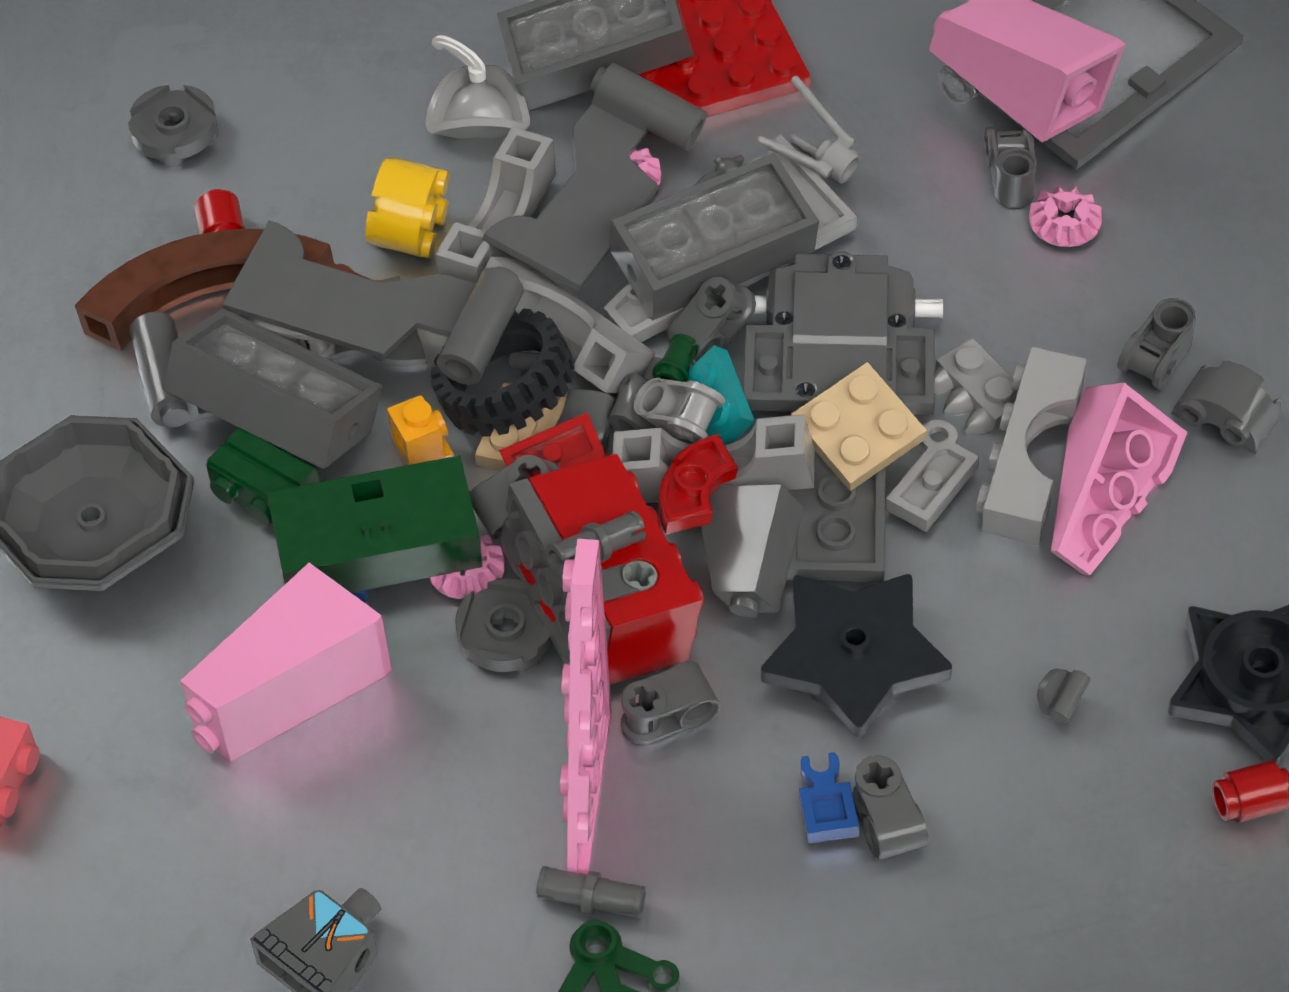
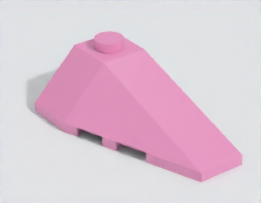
M1126 383L1086 387L1068 429L1051 552L1084 576L1092 574L1120 539L1121 528L1133 514H1140L1148 504L1145 498L1156 485L1163 484L1171 475L1187 435V431Z

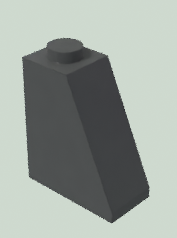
M781 484L719 486L709 498L713 510L711 524L701 526L712 592L729 606V610L732 613L741 617L754 618L758 616V613H779L804 506Z

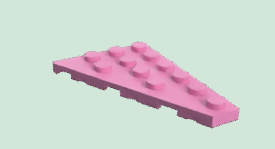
M577 539L575 559H566L563 569V592H567L565 620L570 622L568 632L570 664L564 663L561 680V694L566 696L564 723H568L566 742L568 764L562 765L560 795H564L562 817L563 821L567 822V871L588 874L590 871L612 711L599 540Z

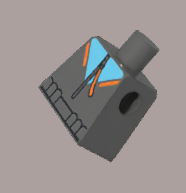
M358 888L342 905L321 890L313 891L250 938L256 962L292 992H352L377 955L374 933L367 924L382 908L376 898L363 888Z

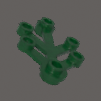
M591 920L582 924L570 939V955L575 963L558 992H583L593 975H595L600 992H639L621 984L616 968L648 980V988L651 992H677L680 985L679 970L670 961H655L623 947L621 936L614 927L604 921ZM596 944L606 948L601 953H589L587 950L590 946ZM659 974H669L673 978L667 984H660L654 980Z

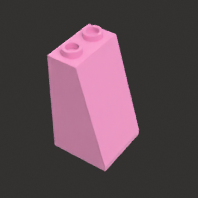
M969 0L953 10L944 11L937 18L933 26L935 32L929 51L1043 143L1101 110L1126 43L1115 36L1031 0Z
M308 563L180 680L186 700L184 709L190 716L193 730L191 731L193 738L205 751L213 753L216 750L232 762L386 677L392 671L383 618L381 614L311 563Z

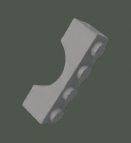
M512 126L493 158L489 186L476 216L468 225L454 222L437 250L435 257L438 274H447L476 283L490 257L508 258V253L483 240L484 233L491 226L505 218L512 216L532 217L556 176L552 138Z
M490 257L485 269L492 267L508 268L518 276L519 281L524 287V293L515 309L518 315L523 308L531 309L534 314L537 311L545 313L547 318L550 317L555 322L571 352L575 366L574 371L605 393H618L622 379L628 374L638 373L644 376L652 358L656 354L654 351L537 269L517 258Z
M1031 346L1026 364L1018 362L1012 382V390L1018 391L1014 404L1006 402L1000 423V430L1006 431L1003 444L994 443L989 459L988 470L993 471L994 475L991 485L982 483L977 499L976 512L983 513L982 532L1039 545L1051 505L1053 480L1042 474L1033 465L1027 454V448L1032 440L1044 430L1053 426L1071 423L1085 384L1086 358Z
M805 414L756 419L755 425L748 435L734 443L725 445L738 469L735 480L720 486L781 484L786 490L814 488L815 448ZM662 428L614 432L613 454L617 453L626 470H631L635 474L639 484V491L646 503L658 502L662 478H664L666 472L673 464V459L676 455L691 444L675 439Z

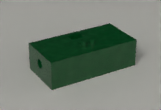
M461 455L267 492L284 584L292 579L308 563H311L350 593L482 567L480 535Z

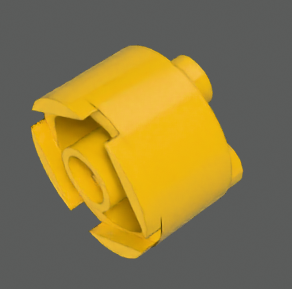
M385 158L377 174L371 195L376 198L373 212L368 211L366 242L377 247L430 259L436 243V233L432 232L434 225L442 226L448 211L449 200L441 197H444L446 194L450 171L400 158Z

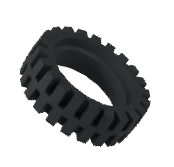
M523 308L519 315L516 310L514 311L489 363L514 351L535 350L541 353L537 362L524 376L506 387L489 393H466L465 390L468 385L458 383L440 371L437 366V358L439 356L437 354L434 360L436 367L431 368L430 375L433 379L431 380V385L443 410L456 428L459 430L464 429L467 434L475 435L478 431L481 436H491L494 428L498 435L508 434L510 425L514 424L517 430L527 427L525 419L532 417L536 422L544 416L542 408L545 407L552 410L558 404L555 396H565L569 390L566 383H572L574 377L572 370L575 369L564 337L550 317L547 318L545 313L540 311L534 314L531 309Z

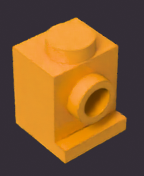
M422 395L387 408L392 443L405 466L454 456L453 451L444 438L448 435V431L441 413L438 409L432 411L430 404L424 400Z

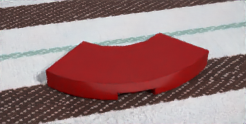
M718 434L696 441L678 453L673 459V464L666 472L664 478H662L658 497V514L665 534L711 524L713 510L709 500L710 496L720 485L736 479L738 467Z

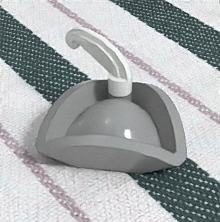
M438 35L433 38V47L438 50L445 48L467 66H461L449 72L436 87L426 115L425 124L429 133L456 139L497 138L507 136L512 126L523 130L530 126V115L525 98L518 91L514 78L505 69L497 65H484L482 60L472 50L450 37Z

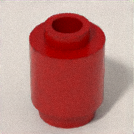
M214 189L201 195L195 202L194 209L200 234L221 230L245 229L239 200L234 193L227 190Z
M1270 760L1223 773L1222 779L1212 783V795L1218 814L1224 821L1234 819L1237 823L1287 810L1289 806L1288 770L1286 768H1279L1275 761Z

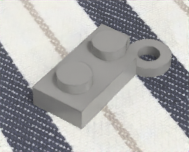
M934 419L923 425L927 430V437L920 445L925 452L886 498L887 511L925 532L928 531L970 479L979 465L978 455L957 444L958 432L955 426L942 419ZM933 433H942L946 435L947 439L942 442H936L930 436Z

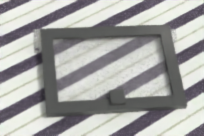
M1032 0L1035 3L1115 36L1126 43L1101 110L1042 144L1077 170L1242 44L1244 35L1196 0ZM948 65L943 66L939 70L940 85L951 100L964 105L979 94L1022 127Z

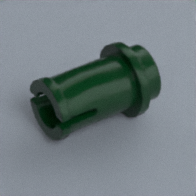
M686 334L673 335L663 359L657 362L652 369L653 378L680 382L689 381L688 370L699 351V345H693L696 340Z

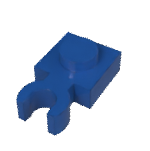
M835 752L828 753V769L824 772L814 771L810 766L808 756L801 758L800 775L802 782L807 788L799 789V803L808 844L859 837V822L850 782L837 783L840 761Z

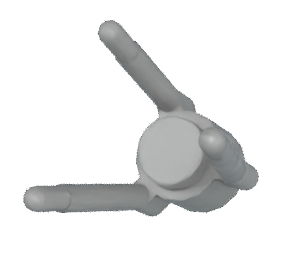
M793 76L791 79L792 84L836 136L837 140L834 141L828 138L818 148L798 135H792L790 137L791 142L814 156V159L764 136L757 137V143L815 170L826 179L830 176L842 184L854 173L862 158L861 154L853 149L856 139L840 127L798 76Z

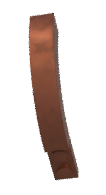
M232 229L197 234L169 242L126 262L94 285L75 304L84 334L121 351L131 340L129 333L131 323L139 316L150 312L164 313L195 297L215 291L231 289L264 229ZM295 234L303 245L305 260L367 278L354 272L345 264H335L330 244L311 237Z

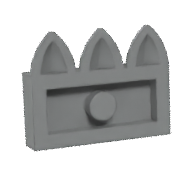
M972 338L936 359L935 394L954 390L945 402L944 414L960 415L974 411L965 423L963 432L965 435L979 436L1000 428L1006 402L1014 404L1018 391L1012 390L1013 377Z

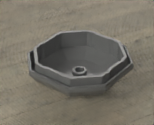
M70 415L0 460V551L34 588L104 591L183 538L194 478L137 418Z

